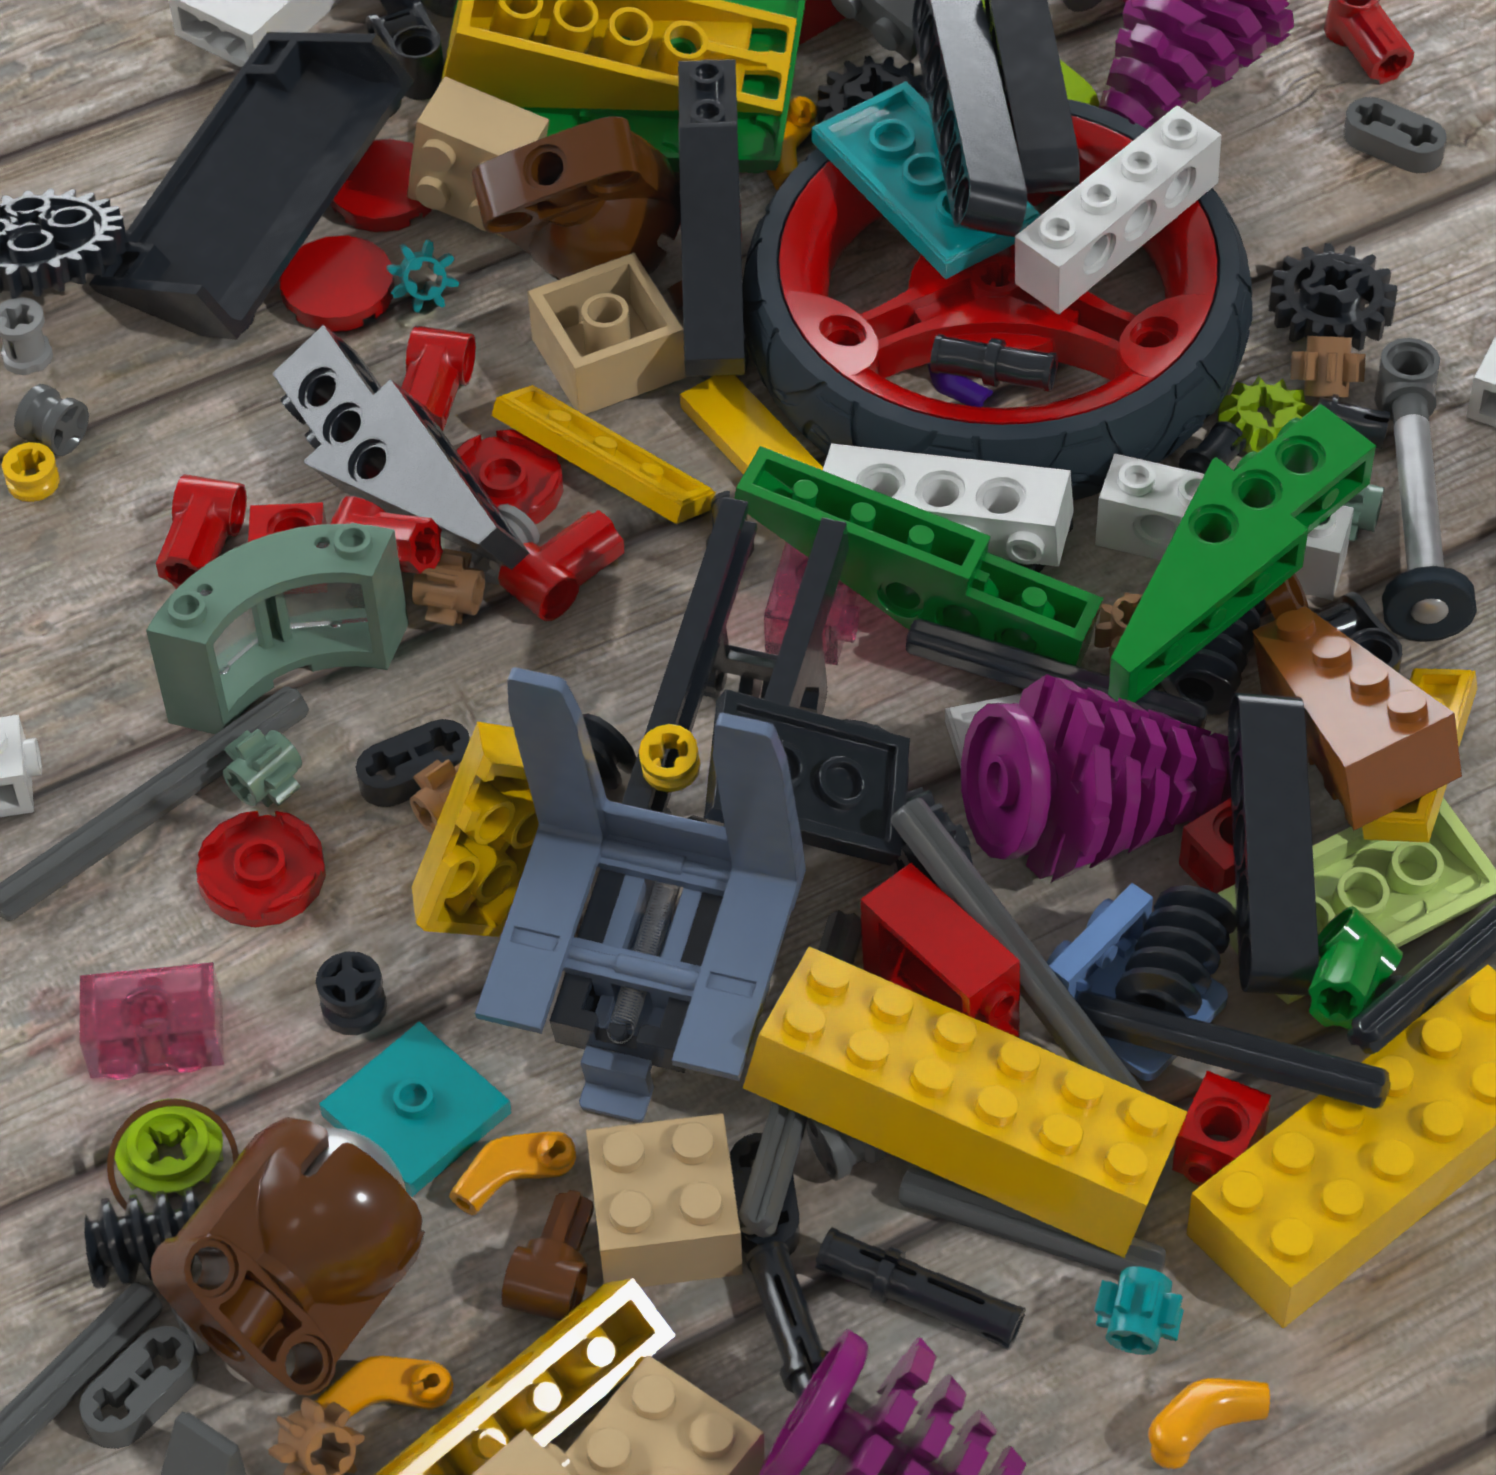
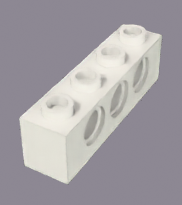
M1178 105L1175 106L1015 236V284L1059 315L1218 183L1221 134Z
M831 443L823 471L991 536L987 550L990 554L1021 564H1041L1059 567L1074 512L1070 470Z
M1114 453L1098 500L1095 545L1161 560L1205 474ZM1342 506L1308 533L1304 564L1295 573L1305 594L1333 600L1347 555L1354 508Z

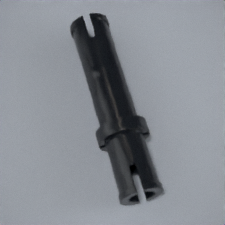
M831 1227L827 1232L816 1258V1269L844 1278L870 1290V1297L885 1303L888 1299H891L900 1304H905L952 1326L981 1336L990 1342L1000 1345L1004 1349H1011L1022 1326L1026 1308L1003 1299H998L939 1272L936 1273L924 1268L915 1262L905 1259L906 1252L891 1246L886 1251L855 1239L853 1236L843 1233L834 1227Z
M771 1241L752 1249L746 1256V1263L748 1269L752 1272L767 1321L770 1324L784 1363L780 1370L783 1385L787 1391L795 1394L798 1401L810 1381L802 1356L806 1357L813 1376L829 1351L824 1350L809 1305L805 1300L790 1260L787 1244L781 1241ZM780 1295H783L795 1327H791Z

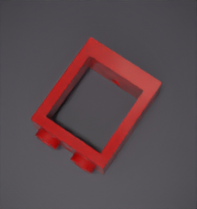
M912 863L860 899L863 967L865 971L1020 1038V960Z

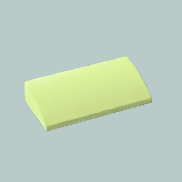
M1444 797L1429 843L1364 840L1362 827L1356 830L1349 827L1313 845L1318 934L1337 914L1348 907L1354 906L1399 948L1496 898L1495 867ZM1235 885L1218 894L1229 901L1236 909ZM1236 928L1229 936L1230 945L1238 954ZM1276 994L1287 1004L1305 996Z

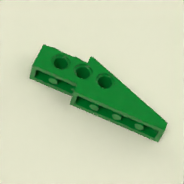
M1320 403L1303 418L1296 417L1288 421L1280 430L1275 440L1258 453L1252 451L1246 454L1234 470L1215 457L1200 482L1111 656L1108 694L1116 701H1118V698L1134 703L1137 702L1299 571L1304 564L1308 533L1370 484L1376 445Z
M762 446L757 450L736 487L734 499L748 502L749 509L747 514L808 558L822 517L847 522L849 550L839 580L908 630L915 619H924L1076 666H1080L1087 652L1103 598L988 553L987 550L991 536Z

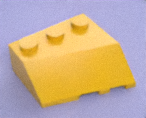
M478 721L476 723L412 885L416 924L424 931L499 937L503 932L538 829V818L513 727Z

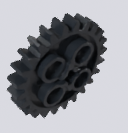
M48 189L42 196L33 195L29 190L25 191L22 197L16 199L8 195H4L1 198L0 294L3 291H10L11 299H16L23 291H32L33 295L38 297L42 295L45 289L50 287L62 292L65 291L64 283L70 281L82 285L86 284V274H105L104 265H116L118 263L117 255L126 252L125 243L127 242L124 219L120 214L119 207H111L110 199L108 198L96 201L95 193L92 192L77 198L76 189H71L61 196L55 195L54 189Z

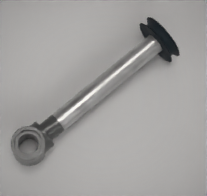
M1402 338L1388 343L1382 350L1374 401L1378 410L1391 411L1390 419L1393 420L1407 571L1390 581L1386 585L1381 597L1384 622L1393 633L1405 639L1427 642L1443 640L1459 634L1472 623L1477 613L1475 588L1466 575L1452 568L1444 567L1429 423V416L1434 413L1437 406L1435 389L1441 359L1438 351L1431 344L1420 339Z

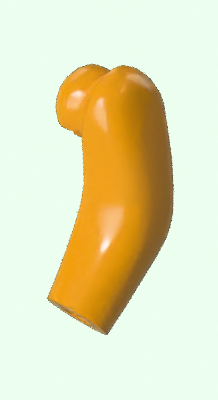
M795 97L790 100L779 165L776 171L766 170L777 191L791 172L798 166L796 148L812 132V127L815 126L817 107L812 100L806 97Z
M559 1131L510 1135L491 1140L481 1149L449 1193V1197L465 1213L476 1215L490 1197L500 1187L510 1181L553 1178L566 1174L575 1164V1144L571 1137Z
M383 1355L369 1356L354 1365L315 1399L314 1402L319 1404L324 1411L334 1401L351 1412L349 1418L361 1410L378 1403H393L431 1410L443 1406L450 1399L454 1384L449 1371L443 1365L434 1361Z
M1204 1378L1189 1384L1153 1419L1149 1427L1148 1439L1151 1443L1150 1452L1153 1460L1166 1469L1181 1468L1188 1462L1190 1452L1214 1429L1235 1423L1267 1419L1270 1408L1268 1383L1238 1379Z

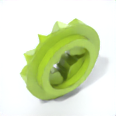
M1258 376L1253 384L1249 386L1240 382L1235 383L1231 394L1225 395L1220 404L1218 422H1230L1242 431L1243 434L1232 445L1240 438H1245L1246 446L1243 451L1247 453L1256 451L1258 453L1276 439L1278 433L1288 421L1296 417L1303 418L1314 407L1306 403L1303 390H1288L1284 379H1281L1275 385L1265 384L1261 377ZM1260 406L1268 407L1269 412L1275 415L1272 420V426L1268 427L1267 420L1263 419V415L1260 412H1257Z
M175 1106L159 1108L138 1118L125 1131L116 1149L115 1162L118 1171L126 1179L132 1190L137 1188L145 1190L154 1199L156 1198L157 1191H165V1193L176 1192L183 1197L185 1188L192 1187L200 1181L210 1183L212 1170L218 1162L223 1161V1134L221 1128L212 1119L199 1111ZM153 1139L159 1144L165 1143L170 1147L182 1141L181 1148L185 1160L183 1161L180 1158L176 1160L174 1157L166 1156L159 1162L160 1157Z

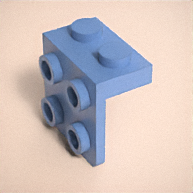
M1131 883L1114 901L1107 898L1101 902L1092 913L1087 923V928L1073 942L1065 940L1060 943L1048 958L1047 964L1075 1000L1078 993L1085 990L1116 998L1115 987L1122 974L1125 973V966L1132 953L1135 952L1134 947L1140 935L1144 932L1145 923L1152 912L1153 897L1135 884ZM1211 978L1210 988L1206 994L1201 995V1008L1196 1015L1189 1018L1210 1023L1225 1008L1228 997L1227 989ZM1103 1036L1128 1071L1141 1080L1151 1081L1156 1079L1178 1057Z

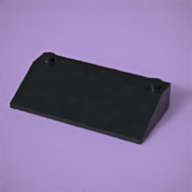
M267 32L127 229L126 252L117 255L118 263L116 265H104L105 274L95 275L89 283L90 287L99 294L199 336L237 340L252 325L255 313L387 120L399 110L402 98L414 82L413 78L378 34Z

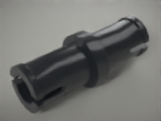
M938 334L932 347L930 368L931 372L936 374L940 372L982 379L983 385L996 388L1001 382L1043 389V391L1050 392L1053 389L1057 375L1058 354L1055 352L1045 353L1008 347L1003 339L991 338L988 343Z

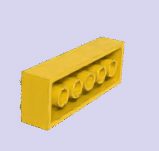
M810 946L807 948L758 1035L743 1085L745 1090L1123 1258L1127 1254L1187 1114L1185 1110Z
M1486 965L1411 1023L1379 1052L1371 1054L1361 1062L1386 1069L1389 1072L1391 1087L1389 1095L1386 1097L1381 1108L1373 1109L1319 1094L1192 1192L1186 1235L1283 1329L1496 1159V971L1491 966Z

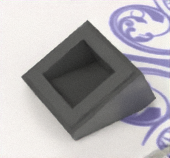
M183 1411L175 1419L161 1475H247L237 1444L188 1412L186 1414Z

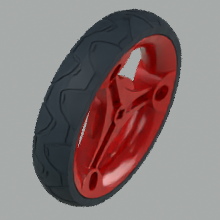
M1068 99L1079 153L1080 183L1147 129L1137 123L1132 124L1128 119L1113 112ZM818 148L811 152L791 172L766 206V214L755 227L748 249L742 283L743 323L751 355L760 378L776 405L794 426L825 455H828L832 443L1070 470L1073 501L1101 493L1114 453L1160 463L1203 426L1204 419L1212 415L1219 407L1234 381L1249 339V327L1252 324L1253 311L1251 299L1252 284L1247 252L1244 248L1239 229L1217 192L1211 188L1142 245L1160 274L1165 290V300L1149 306L1138 315L1119 309L1089 291L1085 292L1058 315L1015 284V244L947 279L921 255L911 272L908 290L876 308L859 314L849 306L828 297L830 276L838 259L853 239L868 225L883 217V215ZM1072 190L1027 194V201L1034 207L1045 201L1049 196L1062 199ZM938 334H942L946 337L988 343L991 338L1003 339L1008 347L1045 353L1055 352L1058 354V362L1090 371L1111 381L1094 390L1052 403L1027 407L992 408L974 407L933 399L907 390L885 378L901 371L930 363L934 340Z

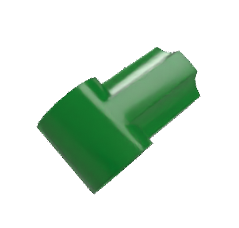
M1354 906L1348 907L1337 914L1318 934V951L1321 959L1308 990L1312 998L1309 1013L1324 1027L1334 1025L1350 1030L1352 1028V1019L1372 1003L1377 987L1394 972L1403 956V952Z

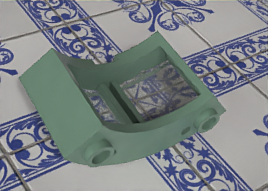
M357 523L322 524L294 528L247 542L224 553L190 576L165 601L146 629L168 723L216 734L237 720L253 702L273 689V680L306 665L312 672L322 669L354 666L388 670L409 625L395 530Z

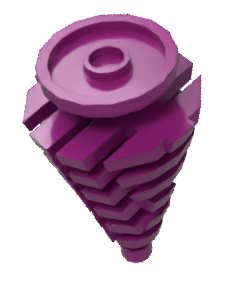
M1127 0L1123 11L1124 28L1129 30L1119 29L1115 41V56L1119 57V59H1113L1106 82L1110 89L1103 91L1098 108L1113 112L1128 119L1132 124L1137 123L1148 129L1175 106L1178 105L1182 108L1188 101L1195 104L1199 103L1210 93L1211 88L1218 87L1233 79L1232 76L1240 68L1248 67L1261 58L1260 54L1267 48L1278 45L1291 35L1287 32L1294 27L1293 11L1285 9L1289 2L1287 0Z
M1045 674L1022 691L1019 704L987 703L974 715L965 735L961 758V793L966 819L976 843L990 858L1007 860L1028 855L1026 866L1039 879L1052 876V883L1074 874L1089 864V868L1102 864L1125 849L1129 848V854L1148 843L1152 838L1173 832L1175 825L1186 821L1192 822L1230 799L1228 736L1216 732L1211 734L1209 730L1181 723L1158 711L1151 709L1146 711L1136 703L1118 698L1116 702L1102 691L1089 687L1085 690L1072 681Z
M847 1328L837 1339L808 1382L770 1448L758 1475H800L821 1444L828 1445L841 1453L836 1457L827 1475H978L990 1453L985 1449L992 1437L996 1436L997 1429L983 1412L978 1409L957 1432L956 1435L959 1438L952 1450L943 1454L938 1463L934 1461L939 1458L954 1429V1426L949 1424L955 1413L963 1409L967 1395L950 1374H947L936 1385L916 1412L920 1417L915 1426L902 1434L919 1402L913 1396L916 1390L928 1384L937 1358L921 1337L912 1343L908 1352L900 1358L876 1393L881 1395L877 1404L864 1411L863 1414L852 1409L846 1400L862 1372L869 1353V1346L862 1337ZM902 1434L900 1439L896 1438V1436ZM1009 1445L1002 1451L991 1472L986 1475H1021L1027 1464L1014 1448Z

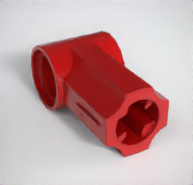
M1329 0L1324 23L1326 36L1333 43L1348 47L1370 79H1377L1380 85L1397 80L1399 75L1412 65L1415 52L1379 4L1380 0Z
M415 326L410 333L407 344L406 375L401 388L424 405L439 428L444 431L459 385L467 386L472 377L476 356L475 336L470 333Z
M186 474L180 477L172 501L173 522L156 561V568L160 578L167 580L177 589L190 576L220 556L227 536L236 537L242 528L247 508V492L244 484Z
M354 496L344 497L330 524L357 523L394 529L402 572L421 574L425 569H435L443 553L441 547L442 529L432 518L386 513L381 507L363 498ZM320 543L318 548H326L329 546V544Z
M597 510L595 513L587 512L540 547L533 542L524 543L529 554L512 570L502 565L499 570L498 581L500 586L540 619L546 622L553 621L570 608L578 595L580 585L624 554V539L615 529L613 521L601 511Z

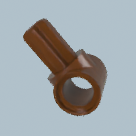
M569 1190L567 1193L556 1195L541 1237L529 1240L526 1247L517 1246L510 1258L502 1287L501 1302L503 1307L560 1321L582 1303L588 1278V1264L579 1253L594 1212L592 1200L582 1196L581 1192L576 1190Z

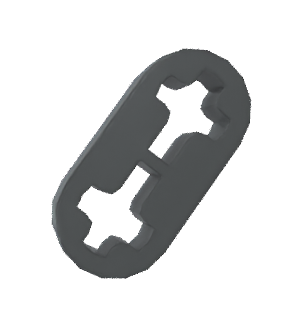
M1376 97L1357 99L1348 106L1343 130L1344 139L1356 150L1413 173H1427L1434 171L1441 165L1444 158L1447 136L1444 128L1434 120Z
M169 1326L150 1329L131 1344L88 1386L82 1394L79 1408L86 1432L94 1443L111 1449L131 1445L147 1432L192 1387L197 1380L199 1364L193 1342L184 1331ZM160 1355L168 1360L176 1355L178 1366L173 1370L165 1366H160L154 1370L152 1359ZM107 1404L117 1409L125 1404L128 1415L121 1420L112 1415L104 1419L101 1409Z

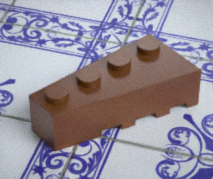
M1303 606L1297 610L1285 612L1276 620L1252 631L1262 694L1300 696L1302 698L1305 710L1308 763L1310 766L1316 765L1323 776L1324 787L1333 800L1338 799L1344 807L1345 818L1353 830L1462 777L1455 713L1309 608Z

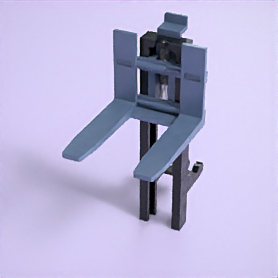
M723 497L644 736L655 727L666 724L679 725L692 732L703 696L718 698L720 692L725 688L727 673L740 676L739 693L759 698L762 687L761 699L823 714L828 686L822 633L849 550L847 522L821 518L779 653L774 655L729 645L726 625L758 529L757 523L745 520L749 509L747 501ZM516 667L512 668L507 680L508 709L538 818V829L475 1015L477 1019L542 1034L562 971H565L549 1022L556 1043L585 1049L580 1063L585 1078L584 1088L579 1100L580 1106L586 1111L640 1123L645 1118L654 1090L650 1072L652 1066L685 1073L686 1069L740 1081L759 1017L762 1015L768 996L771 976L791 911H794L806 871L803 843L787 756L772 724L720 713L714 731L713 760L724 827L665 814L672 792L659 791L649 785L643 776L639 752L622 804L612 802L606 797L582 711L566 680L558 676ZM665 749V756L663 759H660L663 768L674 767V762L679 757L678 749ZM598 866L600 870L578 936L574 937ZM657 883L669 885V886L673 887L675 890H673V889H671V888H669V887H667V886L658 885ZM683 887L673 920H670L678 898L680 888Z

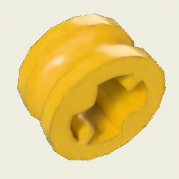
M32 442L19 444L10 449L3 457L1 464L3 474L6 478L8 492L14 498L24 502L40 501L52 495L58 488L60 477L54 453L47 446ZM36 469V474L26 476V470Z
M673 724L661 725L647 732L641 740L638 751L644 778L652 787L665 792L680 791L690 786L698 777L701 763L697 741L687 729ZM665 749H678L679 757L676 758L674 767L663 768L660 759L664 758Z

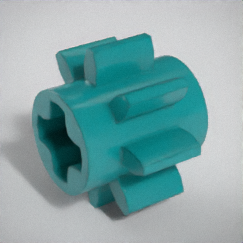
M430 239L425 240L422 251L412 252L403 243L400 245V248L405 258L400 266L391 264L386 267L389 273L399 276L401 281L399 285L393 288L391 294L395 299L407 293L412 295L411 304L414 312H420L423 300L433 299L438 306L443 308L445 302L440 294L445 289V286H459V281L447 275L444 269L451 265L455 258L451 253H447L436 259L433 256L434 245ZM423 261H428V267L437 275L435 282L426 281L423 285V290H417V284L412 278L408 277L410 270H420Z
M1133 1266L1124 1268L1121 1271L1118 1284L1105 1280L1101 1281L1094 1312L1098 1314L1096 1325L1107 1328L1105 1338L1110 1345L1127 1353L1149 1355L1158 1350L1160 1337L1177 1341L1184 1309L1181 1308L1183 1296L1171 1293L1173 1283L1169 1277L1150 1268Z

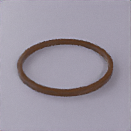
M182 1099L157 1101L140 1108L130 1115L117 1130L107 1157L109 1184L120 1206L126 1211L127 1202L118 1189L114 1175L115 1153L123 1134L138 1118L150 1111L164 1107H185L199 1111L212 1119L225 1134L231 1147L234 1164L239 1157L235 1138L226 1123L209 1108L199 1103Z

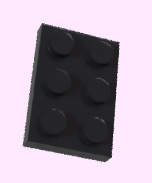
M725 689L716 700L704 819L724 823L713 760L714 731L718 715L726 713L767 722L775 727L787 756L802 843L891 866L901 856L902 837L892 825L891 818L897 810L905 805L910 738Z

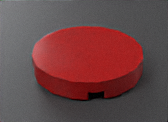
M395 139L374 140L331 202L330 206L334 212L338 211V213L343 215L345 222L352 227L371 232L397 231L410 226V219L417 217L419 214L422 213L424 218L433 209L424 206L418 200L407 197L414 144Z
M342 235L326 236L300 247L281 275L280 290L282 302L287 310L289 308L290 311L295 313L297 321L309 328L318 330L324 325L333 332L349 331L363 326V319L370 317L374 313L377 318L387 310L393 299L391 291L395 287L394 275L386 270L387 265L392 263L383 249L366 239Z
M496 430V437H488L483 440L480 434L466 440L456 449L496 507L502 504L514 506L524 512L535 525L542 522L557 508L564 492L562 468L558 462L557 454L517 430Z
M258 810L240 813L220 823L203 840L198 852L199 861L196 874L200 894L212 912L232 924L254 928L281 924L307 909L319 896L326 877L322 844L309 824L294 815L275 811V816H259Z

